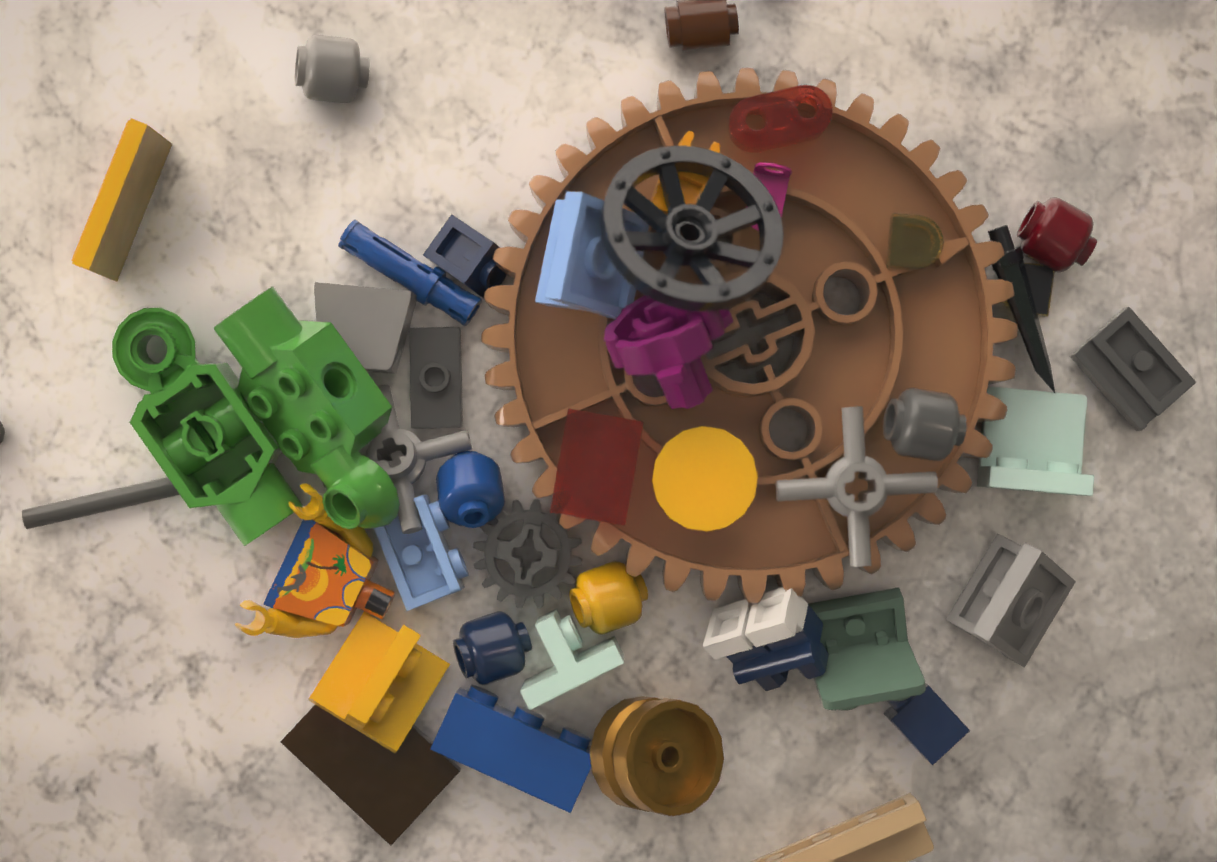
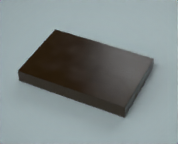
M314 705L281 741L294 756L390 846L461 770L452 759L430 750L433 742L414 724L398 751L394 753L317 705Z

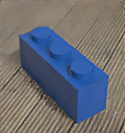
M471 685L469 691L459 688L454 695L430 750L571 813L591 769L590 746H588L591 739L568 727H563L561 733L542 725L545 718L528 708L517 706L515 712L496 704L499 698L496 694L479 686Z

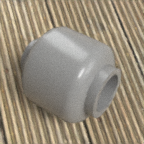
M313 35L307 40L305 46L298 45L294 75L295 86H302L304 95L310 100L350 103L355 98L358 88H367L370 68L369 58L360 57L358 43L351 38Z

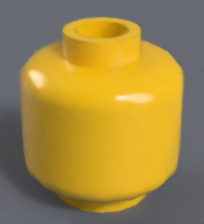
M612 561L580 573L575 581V588L569 591V597L574 615L582 628L589 627L593 632L603 635L636 623L642 616V602L648 600V590L641 574L633 577L627 574L625 564L619 561Z

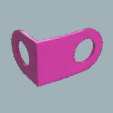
M757 163L753 174L762 182L773 197L782 218L792 170L779 164ZM765 167L776 168L782 171L770 170ZM757 224L754 225V226H751V227L754 228L755 230H758Z

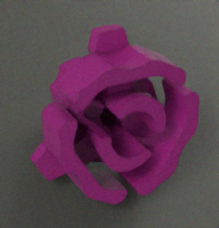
M644 295L624 307L620 315L607 325L604 341L615 368L624 367L627 375L656 374L670 408L689 409L703 403L706 396L713 391L700 356L712 349L711 340L722 337L725 333L724 329L734 321L731 313L725 309L711 312L686 311L664 305Z

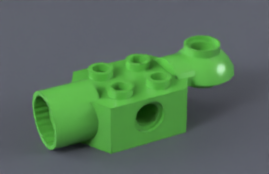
M273 286L213 328L242 367L237 389L248 402L251 411L260 418L279 444L283 454L291 460L297 470L317 474L326 486V492L323 495V506L327 515L335 524L346 529H353L357 526L371 529L390 524L397 517L400 502L397 489L390 476L379 464L362 455L359 450L381 433L382 428L389 422L392 405L331 322L298 320Z
M143 308L129 314L118 326L112 340V358L119 374L131 385L151 393L145 394L142 401L138 403L130 424L188 507L216 506L243 546H246L294 512L288 504L289 501L298 507H303V504L275 465L282 452L279 444L260 418L251 411L248 402L237 389L239 379L229 364H200L195 356V339L191 330L177 314L163 308ZM155 335L160 336L167 345L166 357L160 363L152 361L147 354L148 341Z

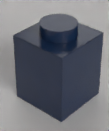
M925 683L926 690L920 695L910 696L902 701L888 700L887 702L891 707L883 714L931 765H934L970 730L934 690Z

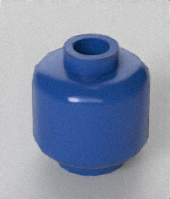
M464 451L453 455L439 468L436 476L438 501L443 516L449 522L468 528H477L492 521L501 513L505 504L500 467L492 458L476 451Z

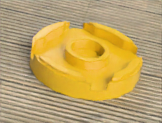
M706 426L683 430L667 441L655 459L652 477L656 500L667 516L687 529L706 532L728 527L742 517L755 498L758 480L754 458L744 443L724 429Z

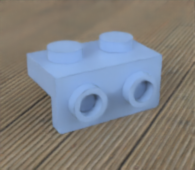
M428 494L414 498L422 530L403 534L398 515L390 524L374 528L406 611L461 591L465 588L462 578L469 576L458 547L452 550L449 549L443 531L450 529L448 520L441 512L439 501L431 503Z

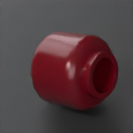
M1057 197L1050 198L1044 203L1036 201L1027 212L1017 231V237L1022 239L1021 249L1023 254L1057 273L1068 270L1074 263L1083 266L1097 244V239L1091 236L1094 226L1092 217Z

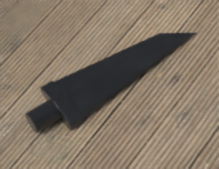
M1008 225L989 230L987 232L990 241L1000 242L1005 252L1001 259L992 264L993 270H995L998 279L1012 282L1015 294L1007 302L1034 370L1055 393L1051 365L1026 272L1021 246L1014 247Z

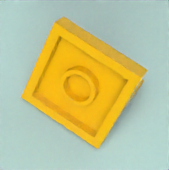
M364 611L308 700L396 753L450 664L418 645L417 641L421 635L403 624L400 631L397 632Z

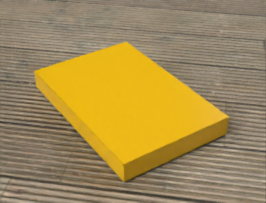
M130 118V121H127L71 260L73 261L72 264L116 282L119 279L172 147L170 141L149 125Z

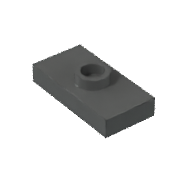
M409 328L411 428H463L461 328Z

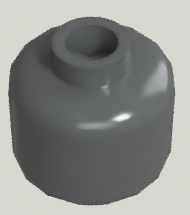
M917 388L907 389L901 393L898 399H891L886 408L883 422L884 438L891 441L892 448L898 455L931 461H940L947 458L954 445L960 446L963 443L967 430L966 416L959 414L957 401L950 394Z

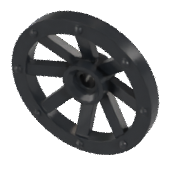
M660 147L642 153L630 160L612 179L600 214V231L605 250L623 278L649 298L664 305L686 311L711 312L724 310L753 297L767 283L778 263L783 247L784 234L781 215L773 197L762 182L733 159L699 147ZM677 172H689L709 177L696 205L685 204ZM659 175L668 216L636 190L635 187L644 180ZM725 185L736 193L748 208L715 220L710 212ZM623 204L657 232L625 231L622 212ZM757 224L760 235V251L716 240ZM636 251L663 252L667 258L660 270L657 271L646 263ZM709 259L750 269L738 278L726 282ZM681 266H691L704 285L684 283L674 280Z

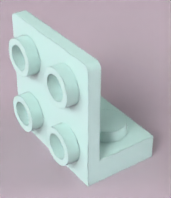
M988 387L986 393L1000 399L1007 406L1008 411L1005 419L982 422L981 434L987 437L993 445V450L988 458H979L977 487L1093 496L1094 475L1081 474L1087 397L1079 394Z

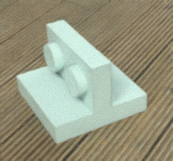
M555 609L539 617L535 623V627L554 666L526 679L520 692L528 709L531 710L624 664L623 652L615 636L578 653L577 649L582 647L581 643L583 641L570 615L561 618L558 610Z

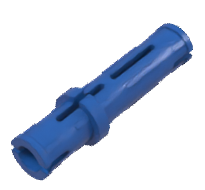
M356 219L347 226L340 238L339 248L358 257L386 277L417 295L416 301L424 306L431 304L448 314L464 327L473 319L480 307L479 305L482 303L480 297L466 291L448 279L446 271L439 267L433 269L423 264L406 251L371 231Z

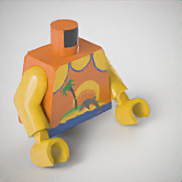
M304 483L300 485L301 489L311 496V500L306 506L298 507L293 502H288L293 512L303 520L263 603L270 607V609L266 610L251 600H244L240 604L244 609L256 612L252 623L248 625L235 623V626L245 634L257 636L265 631L268 634L292 638L328 635L334 632L338 626L344 627L348 625L357 608L383 620L391 606L395 592L370 581L379 560L372 555L373 542L365 529L358 526L353 529H346L335 524L324 509L323 497L310 484Z

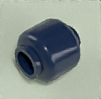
M497 611L464 623L460 628L459 638L453 640L455 656L462 674L466 679L473 677L481 685H488L520 673L525 667V653L532 650L530 636L524 623L519 622L515 624L512 618L502 611Z

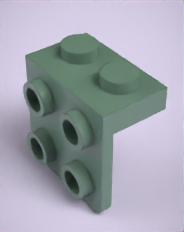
M899 587L809 603V606L824 624L820 642L829 653L826 672L822 676L813 678L823 708L827 710H852L860 705L882 701H902L910 696L920 695L925 692L924 676L908 642L904 598Z

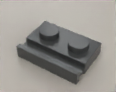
M1130 307L1123 308L1089 338L1081 348L1070 355L1071 359L1136 431H1142L1146 428L1150 421L1163 413L1196 383L1192 376Z

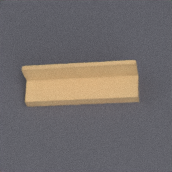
M908 793L750 862H908L933 851L934 845L924 824L926 817L920 803L911 793Z

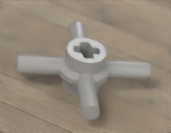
M378 385V388L392 405L389 422L382 428L381 433L370 442L365 456L379 464L390 476L397 489L400 502L398 516L402 533H415L422 530V525L414 502L415 494L412 484L424 472L426 461L471 450L472 445L467 430L421 442L412 432L399 429L390 386ZM401 451L404 455L399 457L401 464L391 467L388 461H393L391 454Z
M863 406L843 407L844 457L830 467L826 478L776 480L777 501L827 499L835 511L848 518L850 567L871 566L869 516L876 513L883 506L888 495L937 493L938 480L936 472L886 474L877 461L865 455ZM855 472H859V479L867 480L868 489L859 492L857 501H854V494L845 492V483L854 481Z

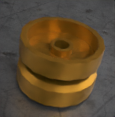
M640 696L620 701L606 711L596 726L590 747L592 774L601 792L620 806L672 817L691 813L710 798L720 781L724 762L722 737L713 719L698 705L677 699H658Z

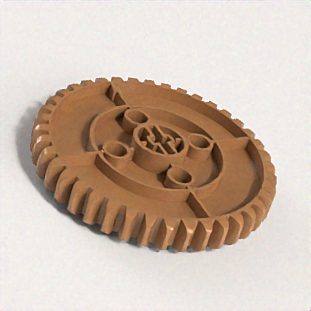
M753 68L740 69L732 93H722L719 80L712 71H704L698 75L694 99L685 100L680 89L670 80L659 84L657 111L649 113L643 103L634 96L622 99L621 130L616 132L606 121L595 117L586 122L587 138L592 150L588 155L568 144H562L555 150L557 164L562 175L565 177L561 183L542 175H536L530 180L531 193L538 205L543 209L542 212L537 214L528 210H514L508 218L512 230L526 243L524 249L502 247L495 250L493 260L499 269L515 280L513 285H498L485 291L484 301L497 312L508 315L509 323L498 324L485 329L481 333V341L488 348L498 352L509 353L510 361L494 366L484 376L486 384L492 388L516 391L517 398L503 405L495 413L496 424L503 427L527 425L530 432L511 451L510 456L513 462L522 464L544 459L548 468L539 476L532 488V492L536 498H543L566 489L572 496L561 514L559 524L564 529H570L579 525L590 516L595 518L600 524L593 537L591 552L597 556L603 555L612 549L621 538L630 543L626 559L627 574L633 577L639 576L649 566L655 556L664 559L662 570L663 584L665 589L671 592L677 591L683 585L691 568L700 570L702 593L707 600L716 601L720 598L726 587L729 575H737L738 586L748 603H758L761 601L766 589L767 575H775L780 588L783 587L785 591L792 588L799 597H802L804 592L805 570L812 568L817 579L831 590H836L843 585L844 569L842 558L848 557L850 559L848 518L835 511L827 499L777 501L776 480L826 478L830 467L844 457L843 407L863 406L865 455L877 461L886 474L936 472L938 488L952 493H968L972 487V481L968 473L957 463L959 458H988L993 450V445L987 437L974 429L976 423L1005 419L1008 411L1007 406L1000 399L986 392L990 384L1015 378V365L1006 359L993 356V346L1016 338L1018 336V326L1008 319L993 317L992 312L993 306L1013 297L1015 292L1012 282L1002 279L987 280L985 268L1001 259L1005 252L1000 242L987 241L975 243L971 234L989 217L983 204L970 205L958 209L952 199L963 189L967 178L960 170L948 172L939 178H936L929 169L940 152L939 145L933 140H928L919 144L912 151L906 149L901 143L908 130V119L901 114H897L890 118L880 129L870 124L869 122L874 110V99L864 93H861L854 99L847 111L836 108L837 90L836 83L832 80L822 79L816 86L811 98L807 99L798 97V80L793 71L782 70L771 93L760 91L759 79ZM691 131L695 133L691 146L709 149L713 142H717L720 144V154L740 163L751 173H753L755 165L762 162L779 164L792 170L781 218L784 234L781 255L767 283L757 292L766 295L776 303L763 309L760 308L758 301L754 300L734 306L729 310L734 322L724 329L725 333L722 337L711 340V343L714 344L733 336L740 328L737 320L739 318H745L748 327L752 328L786 313L791 321V325L764 336L756 344L760 354L752 355L748 344H745L710 360L705 354L701 355L700 358L713 391L699 405L689 409H671L665 395L660 397L646 396L637 389L632 375H627L624 367L615 368L604 341L605 328L615 319L584 310L546 306L536 303L535 299L556 199L565 200L566 191L583 192L604 200L612 179L626 163L638 155L653 149L678 146L684 135ZM765 167L770 170L782 171L776 168ZM659 175L650 177L635 187L649 201H651ZM724 185L710 213L715 220L745 209L747 205L736 193ZM623 204L624 209L630 210L626 205ZM891 218L920 220L933 228L937 235L939 246L938 252L930 264L918 269L888 266ZM649 225L648 232H657ZM752 227L726 236L728 244L760 251L759 231ZM644 251L643 260L657 271L660 270L667 258L663 252ZM711 261L726 282L738 278L750 269L722 261ZM681 266L674 280L684 283L704 285L691 266ZM829 278H847L855 284L860 294V304L855 314L841 315L829 308L823 294L825 282ZM637 289L634 301L644 296V294H642ZM794 336L791 359L777 377H775L770 364L762 367L755 373L759 381L756 384L733 381L716 370L735 361L739 369L755 368L776 353L778 350L777 343ZM910 388L950 394L957 401L959 414L966 416L967 430L963 443L960 446L954 445L947 458L940 461L898 455L892 448L891 441L886 440L883 434L885 411L891 399H898L903 391ZM780 409L795 410L803 416L807 423V439L802 447L794 452L783 451L774 444L770 437V420L775 412ZM700 426L724 429L740 439L753 456L758 475L755 498L745 514L728 527L708 532L687 529L670 519L657 502L652 483L655 459L665 443L683 430ZM855 472L854 481L845 483V492L854 494V501L858 500L860 491L868 489L867 480L859 479V472ZM934 493L888 495L883 506L876 513L869 516L871 566L858 568L869 574L879 571L881 568V555L876 541L882 539L896 550L904 552L912 550L916 542L914 532L907 521L909 517L913 516L915 519L928 524L940 525L946 519V512Z

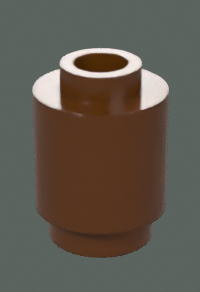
M677 0L676 6L664 8L669 48L681 46L682 51L729 46L730 35L739 34L736 4H727L726 0Z

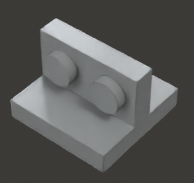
M997 534L946 620L995 648L1008 659L1025 668L1076 581L1041 550L1027 543L1021 546Z

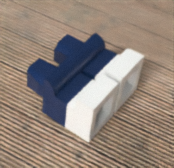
M781 587L765 592L758 603H748L746 599L712 609L703 643V648L714 660L727 657L733 663V675L739 685L755 680L765 691L780 688L787 681L788 672L792 669L797 668L807 679L822 676L826 672L829 653L820 642L823 622L803 597H799L792 588L785 591Z

